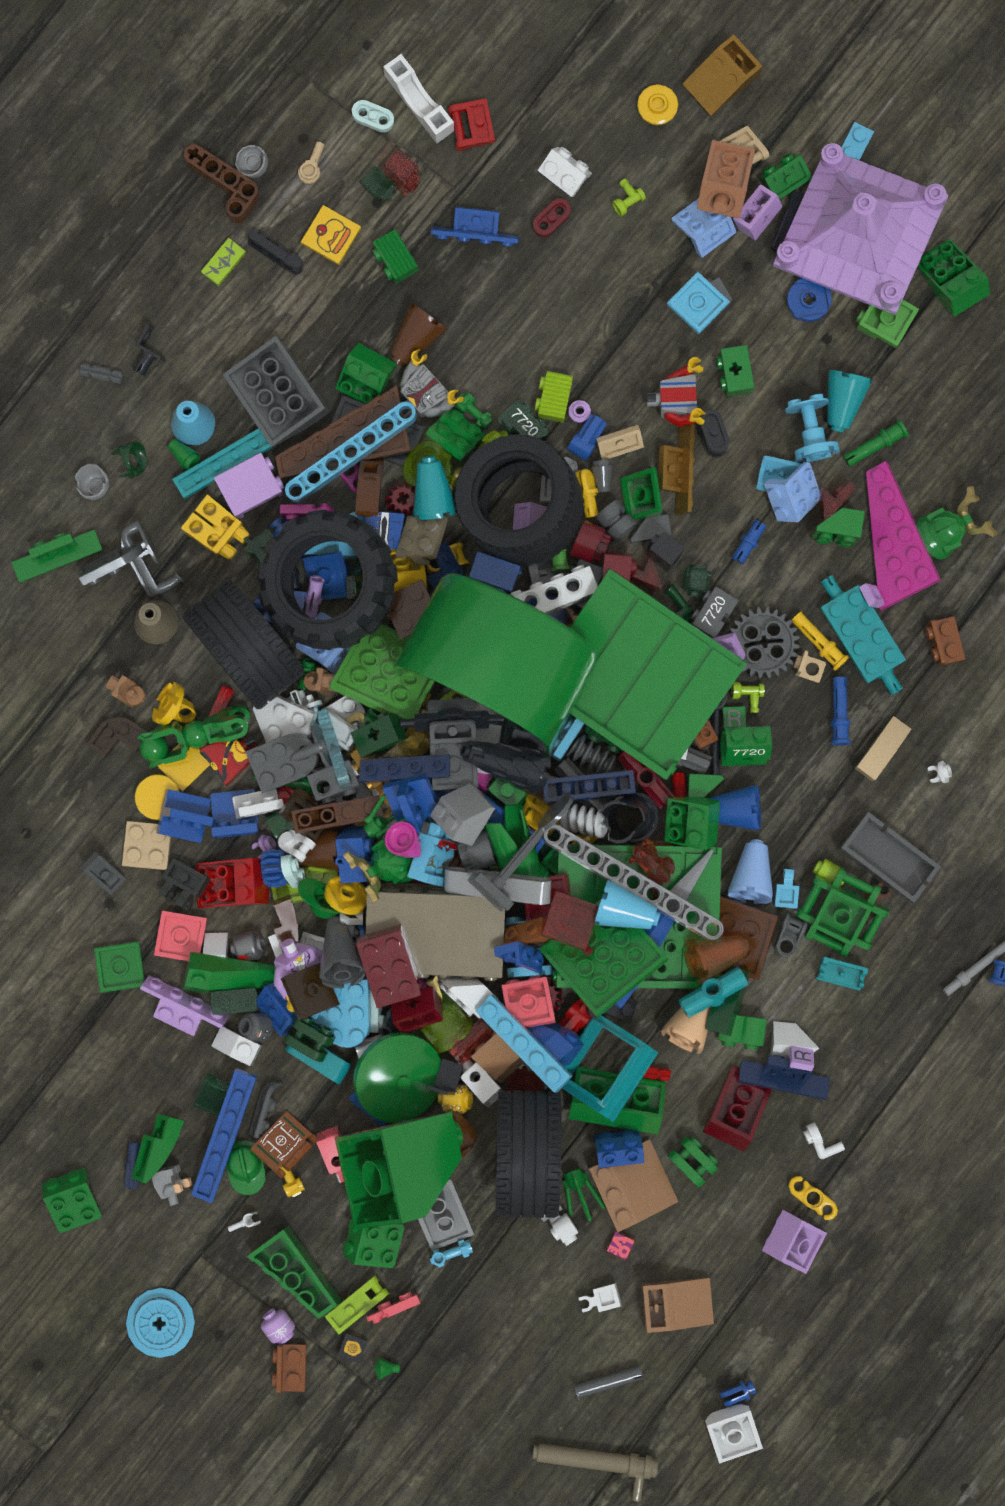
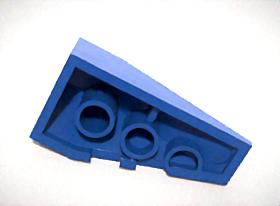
M556 1023L526 1028L563 1067L571 1064L584 1045L577 1033Z

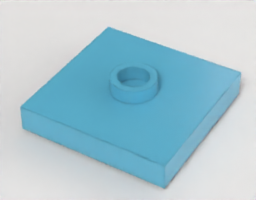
M697 272L667 302V306L699 335L727 307L730 301Z

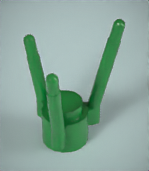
M385 794L381 796L371 813L364 819L366 822L364 830L372 839H380L393 825L388 826V824L395 819L394 814L386 820L381 816L374 817L386 798ZM404 817L403 819L398 820L397 822H406V819Z
M581 1168L564 1174L565 1180L562 1182L565 1187L568 1214H573L571 1187L572 1191H577L588 1221H591L592 1218L581 1188L585 1187V1183L600 1207L605 1209L600 1196L589 1181L587 1174L582 1173Z

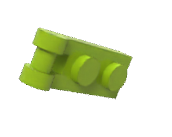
M376 1275L325 1315V1318L338 1334L342 1333L389 1294L387 1289H383L378 1283L380 1280ZM370 1288L376 1294L372 1299L366 1293Z

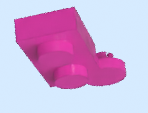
M322 503L318 508H315L313 504L280 505V514L282 518L289 521L295 516L298 518L307 516L309 511L326 509L327 511L334 512V508L329 507L328 503Z

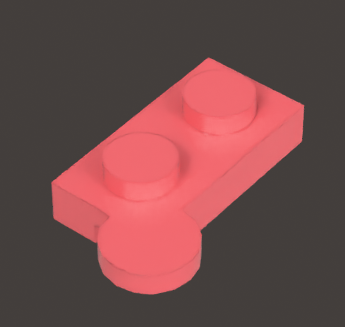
M411 1291L400 1295L397 1302L391 1304L389 1300L378 1305V1310L368 1315L366 1319L367 1321L372 1320L373 1324L378 1323L384 1317L388 1318L420 1304L421 1300L418 1293L412 1295Z

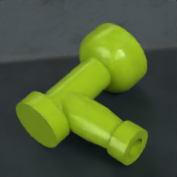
M626 178L621 180L619 184L624 188L628 197L624 200L616 199L612 201L613 208L620 217L627 213L628 207L639 200L643 201L646 199L642 189L634 190Z
M735 681L731 686V698L739 699L741 695H750V713L759 712V697H764V684L741 686L740 682Z

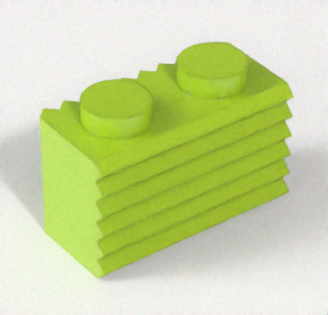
M547 371L546 377L541 376L539 390H543L541 398H537L535 411H538V418L564 423L573 376Z

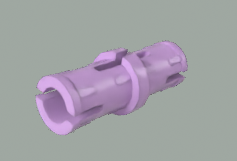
M316 575L310 577L308 593L305 596L304 613L312 619L317 617L318 606L322 603L321 591L324 582L322 577Z

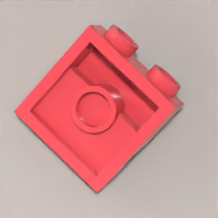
M535 975L529 977V980L526 981L510 980L505 985H502L506 1008L525 1028L556 1023L547 977Z

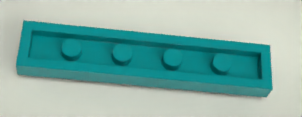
M258 428L172 480L185 500L214 483V477L259 453H265L273 447L270 446Z

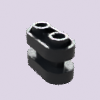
M712 409L704 411L705 415H701L704 424H698V430L707 454L713 458H719L727 451L730 442L720 413Z

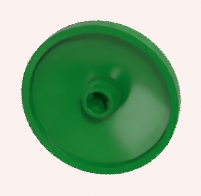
M399 1032L377 1039L362 1053L355 1067L353 1085L357 1100L371 1116L378 1120L398 1123L414 1119L425 1112L438 1095V1092L427 1089L426 1085L435 1084L441 1065L440 1057L426 1040L415 1034Z

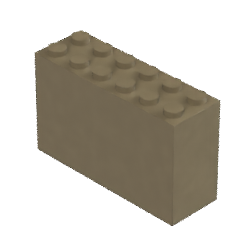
M381 882V888L378 891L379 900L375 903L372 902L370 895L367 893L366 934L402 924L419 978H427L429 975H438L442 979L461 976V979L465 980L484 977V980L488 981L502 978L503 959L495 957L494 947L502 946L504 943L505 909L499 911L490 901L483 897L444 892V887L433 884L397 883L394 885L393 882Z

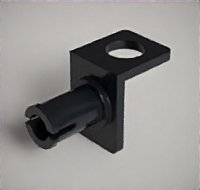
M148 323L135 346L142 349L141 352L143 353L132 369L143 376H146L154 359L166 361L165 358L144 347L154 330V326Z
M442 1059L435 1084H428L426 1088L443 1095H455L458 1084L463 1082V1080H460V1077L463 1075V1065Z

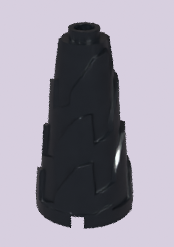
M471 740L464 743L460 750V755L465 762L531 795H537L543 789L549 777V773L544 771L545 766L551 768V758L549 753L543 750Z

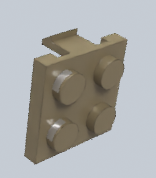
M407 516L395 555L403 559L410 557L415 562L414 565L430 564L426 557L429 559L437 558L448 522L446 516L430 520H420L419 516L416 519L414 516Z

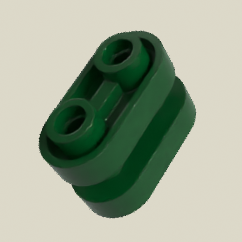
M296 1016L292 1026L297 1030L296 1032L288 1031L284 1042L310 1059L323 1062L328 1054L323 1047L324 1045L332 1046L336 1038L333 1034L334 1031L328 1026L318 1025L311 1016L298 1021ZM304 1035H307L308 1037L312 1038V1039L315 1040L316 1042H315V1043L312 1042L311 1040H309V1039H307L306 1037H304Z

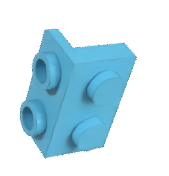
M763 456L756 489L766 491L764 483L768 479L786 480L801 463Z

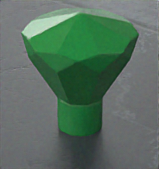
M378 1357L374 1367L377 1379L381 1380L391 1373H399V1363H391L382 1357Z

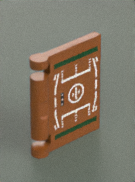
M286 1111L250 1150L280 1178H283L286 1173L280 1169L281 1165L285 1170L290 1171L312 1147L305 1140L308 1138L315 1144L316 1136Z

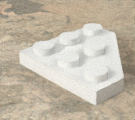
M276 694L277 697L271 702L267 701L268 704L262 709H256L253 706L254 714L266 743L291 733H301L309 738L311 737L310 726L315 724L318 713Z

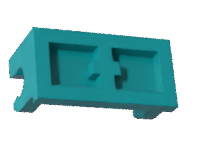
M821 957L816 979L860 991L864 987V978L869 968Z

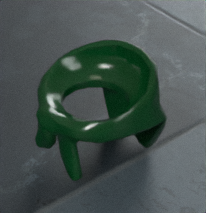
M132 441L124 446H118L116 450L111 452V455L119 454L125 467L129 470L121 474L120 478L129 477L133 479L145 471L147 457L145 448L141 443ZM131 453L137 460V469L130 464L129 454Z

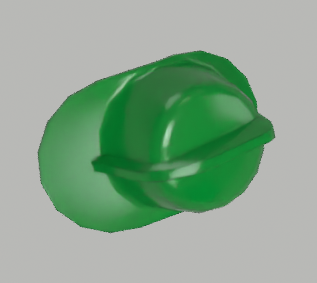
M305 878L300 881L298 892L301 898L308 903L313 914L322 919H330L340 913L332 908L325 899L324 890L327 884L316 879Z
M239 1140L234 1143L226 1167L232 1188L240 1194L252 1195L263 1187L265 1169L263 1161L250 1150L254 1143L247 1140Z

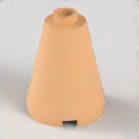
M712 1006L691 1018H688L682 1007H680L662 1028V1035L664 1036L667 1033L670 1036L669 1041L686 1051L692 1052L693 1049H697V1054L702 1053L708 1033L705 1027Z

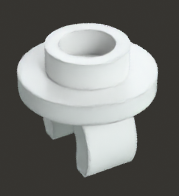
M944 761L938 762V766L927 768L928 771H937V777L930 779L932 783L940 781L948 783L949 778L952 777L951 768Z

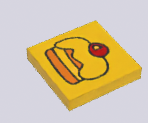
M323 205L303 237L301 244L340 265L360 232L361 226Z

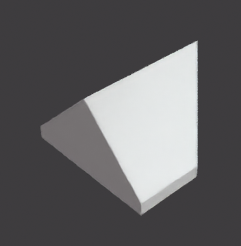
M773 1021L770 1056L780 1055L789 1060L791 1046L813 1049V1052L819 1049L796 1023Z

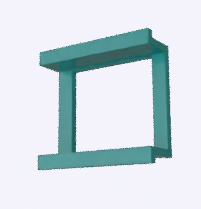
M601 1015L598 1018H591L579 1037L584 1043L583 1047L571 1064L564 1066V1068L571 1075L574 1073L603 1028L636 1048L602 1101L570 1079L562 1089L614 1122L658 1052Z

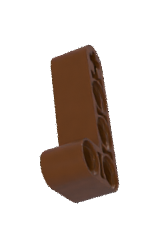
M191 144L187 146L184 150L187 166L231 195L226 204L229 220L236 224L244 222L260 199L256 183L199 145ZM211 166L218 167L217 171L213 173L207 170ZM228 178L236 179L234 184L229 185L225 183ZM246 190L255 191L252 196L243 195ZM235 207L242 208L239 214L231 213Z

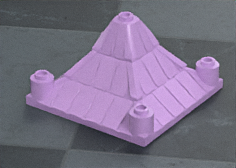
M827 144L822 149L819 164L785 240L778 247L773 267L896 315L945 206L948 194L940 184L935 183L928 187L919 185L844 155L843 149L838 144Z

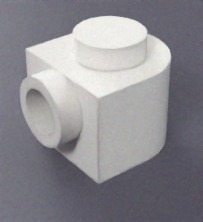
M567 1213L551 1223L553 1227L550 1231L557 1241L561 1239L567 1246L577 1239L576 1234L579 1231Z

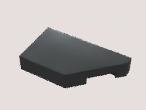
M669 515L647 517L631 538V543L651 541L656 534L660 536L663 531L672 537Z

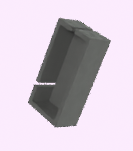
M865 813L838 850L909 904L915 903L926 888L924 884L930 883L941 866L891 828L887 827L881 832L879 829L884 826V823L871 813Z

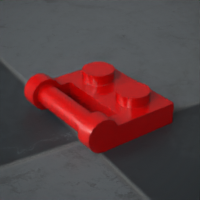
M487 99L454 104L448 107L449 115L452 116L454 122L457 151L495 143ZM463 112H467L472 137L469 139H465L460 115Z

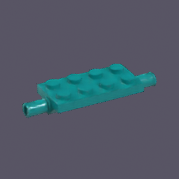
M833 575L821 581L820 583L824 586L831 599L820 610L866 684L878 678L882 679L891 696L902 690L903 687L893 674V668L905 662L906 659L874 608L868 606L859 588V584L847 592H842Z

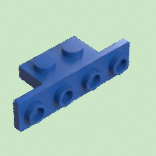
M456 206L454 228L432 226L431 234H434L435 238L448 239V236L457 237L459 241H470V238L479 239V242L484 244L500 241L501 245L514 246V243L519 242V235L498 233L500 211Z

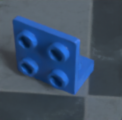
M254 789L212 793L210 795L212 817L214 818L213 828H211L213 838L260 834L258 815L236 819L232 802L233 797L254 793Z

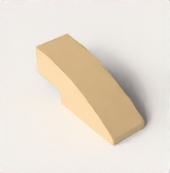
M893 716L855 769L872 782L875 781L905 740L911 728Z

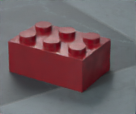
M402 924L357 938V949L377 1008L421 996L422 986Z

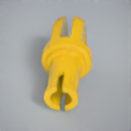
M588 469L579 470L575 475L583 491L585 518L597 516L599 513L595 496L598 493V488H596L594 476Z

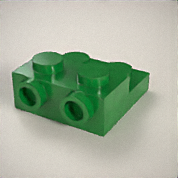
M452 408L446 411L439 421L433 424L426 432V435L459 461H462L473 452L485 436L477 425L471 424L464 418L462 413Z

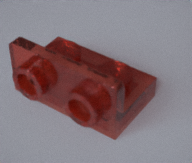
M480 1018L448 1047L449 1052L463 1065L475 1053V1049L481 1043H486L492 1038L491 1035L494 1031Z

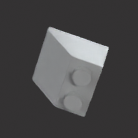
M469 783L442 796L430 816L452 840L472 846L495 810V807L473 784Z

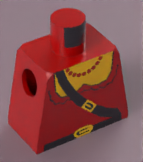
M249 734L240 742L237 739L229 742H215L202 748L200 751L222 782L228 787L250 765L245 751L253 749L257 744Z

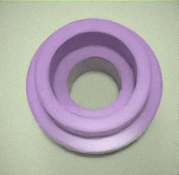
M575 401L569 407V416L577 423L585 422L591 414L590 406L585 401ZM577 408H582L584 410V413L577 414L575 410Z

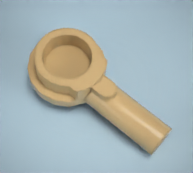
M316 142L310 160H306L298 170L300 180L306 184L315 183L320 177L317 163L324 148L323 143Z

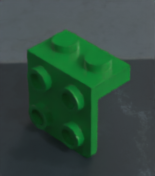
M86 1168L73 1170L66 1175L51 1178L42 1183L43 1200L59 1232L63 1233L101 1218V1211L89 1187V1176Z
M351 1219L348 1225L347 1240L343 1244V1256L354 1265L393 1268L398 1256L404 1226L402 1224L354 1229L353 1220Z

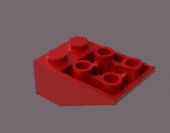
M261 858L196 863V871L211 879L200 899L197 898L198 908L269 904V887L263 882Z

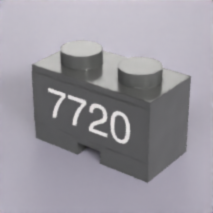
M717 587L714 588L713 592L708 590L702 600L705 605L701 610L696 609L690 619L693 621L692 625L711 638L717 637L724 625V622L721 621L722 618L728 619L739 600Z

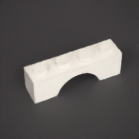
M402 54L384 66L386 79L436 144L454 132L453 120L443 107L436 104L419 82L415 71Z

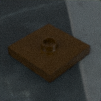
M320 963L281 978L298 1021L340 1004L334 989L325 986L319 977Z

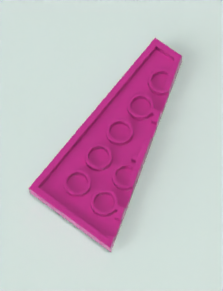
M886 461L866 471L877 588L885 602L879 608L880 610H884L941 581L890 465Z

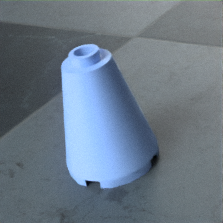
M753 839L745 844L728 889V896L731 899L746 903V900H754V904H767L772 901L773 890L768 846L763 841Z

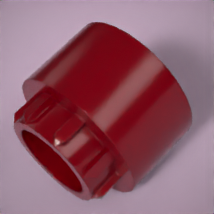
M585 520L570 556L588 563H592V561L600 563L612 538L610 535L605 534L606 529Z

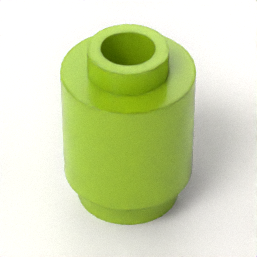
M824 859L823 862L819 860L813 869V873H815V876L819 875L833 882L841 867L827 859Z

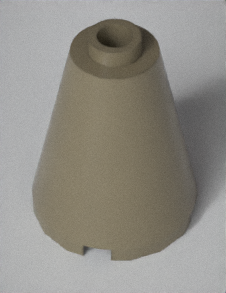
M152 600L144 603L137 610L134 617V628L138 636L145 642L155 645L169 641L176 634L179 625L175 609L167 602L161 600Z

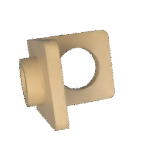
M805 650L802 656L798 655L794 668L797 670L795 675L819 683L826 662L807 656L809 651ZM809 663H815L819 668L818 673L814 676L806 672V666Z

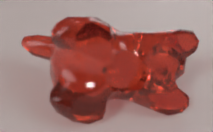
M645 837L642 840L643 846L637 845L633 848L628 863H638L645 871L646 878L662 886L670 881L671 874L675 871L674 861L669 856L660 858L653 842ZM651 888L652 901H655L658 898V892Z

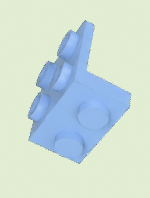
M803 462L786 480L768 479L764 483L777 521L799 522L821 500V492L809 462Z
M323 612L318 613L315 620L331 619L330 616ZM296 643L298 650L320 663L333 675H336L351 648L322 650Z

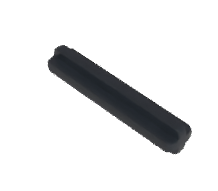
M798 190L792 192L772 242L771 250L777 252L778 247L785 240L804 197V194Z

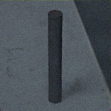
M714 710L711 715V726L719 740L711 744V775H720V710Z

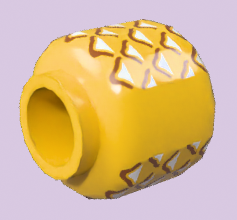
M458 1084L455 1095L439 1093L438 1103L442 1105V1109L446 1113L458 1111L464 1114L472 1107L473 1093L469 1091L466 1085Z

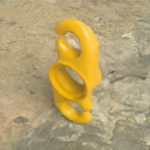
M795 1176L789 1181L788 1187L794 1197L807 1207L815 1210L818 1215H823L824 1206H831V1214L824 1215L823 1219L832 1220L835 1218L838 1209L833 1200L819 1189L811 1186L808 1181L803 1182V1189L801 1191L795 1190L794 1184L803 1180L801 1176ZM813 1191L819 1194V1202L815 1205L807 1202V1195Z

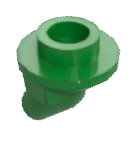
M304 658L299 661L305 670L297 686L301 690H306L304 678L307 673L316 672V669L320 668V665L312 658Z

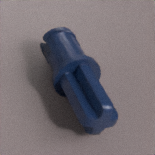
M128 1143L126 1163H124V1166H126L124 1187L127 1189H137L138 1181L131 1179L141 1144Z

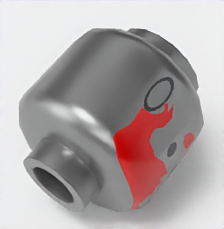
M255 931L237 934L230 945L232 955L236 956L238 960H258L266 951L263 936Z

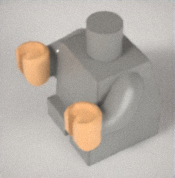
M179 1164L161 1168L152 1177L154 1188L160 1198H168L170 1206L179 1203L177 1195L183 1191V1186L184 1188L192 1186L190 1177L183 1179L179 1177V1171H181Z

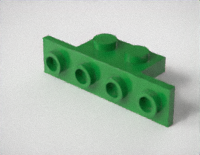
M95 529L77 537L61 533L56 535L54 540L50 542L41 541L34 544L33 548L28 550L30 555L11 563L19 583H22L101 552L103 549Z

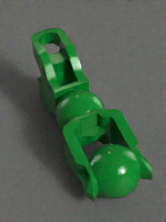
M239 704L222 709L214 715L204 718L203 722L191 721L183 727V725L181 726L178 722L174 721L165 726L157 727L153 731L140 733L137 736L138 739L142 740L139 746L140 754L145 760L150 762L148 767L154 768L162 763L168 764L185 759L189 748L199 749L208 742L209 744L229 742L241 738L248 731L250 711L246 706ZM242 712L245 715V717L242 715H234V713ZM175 734L177 742L182 748L168 752V745L163 736Z

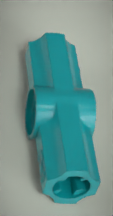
M737 967L717 979H707L701 988L679 999V1004L686 1016L691 1018L710 1006H720L726 997L748 986V981L741 969ZM711 991H718L716 994H709Z

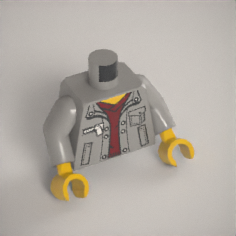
M420 349L411 354L412 360L404 370L400 383V395L405 400L404 402H409L414 406L416 414L420 418L439 417L454 407V403H461L464 398L459 397L456 400L455 393L459 390L448 392L424 364L420 366L419 363L427 359V354L419 359L417 354ZM410 409L402 410L404 418L412 413Z

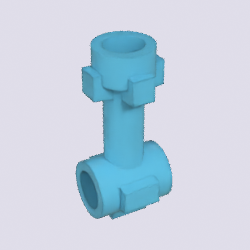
M462 1239L458 1241L459 1246L443 1252L439 1249L433 1250L432 1257L430 1258L431 1264L440 1268L444 1266L445 1260L461 1254L464 1258L468 1257L470 1253H473L469 1240L464 1241Z

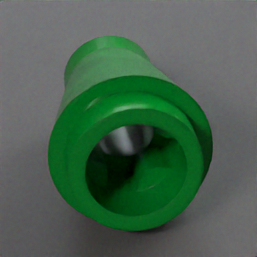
M174 439L168 445V449L183 469L189 470L199 464L200 457L195 450L179 442L177 439Z

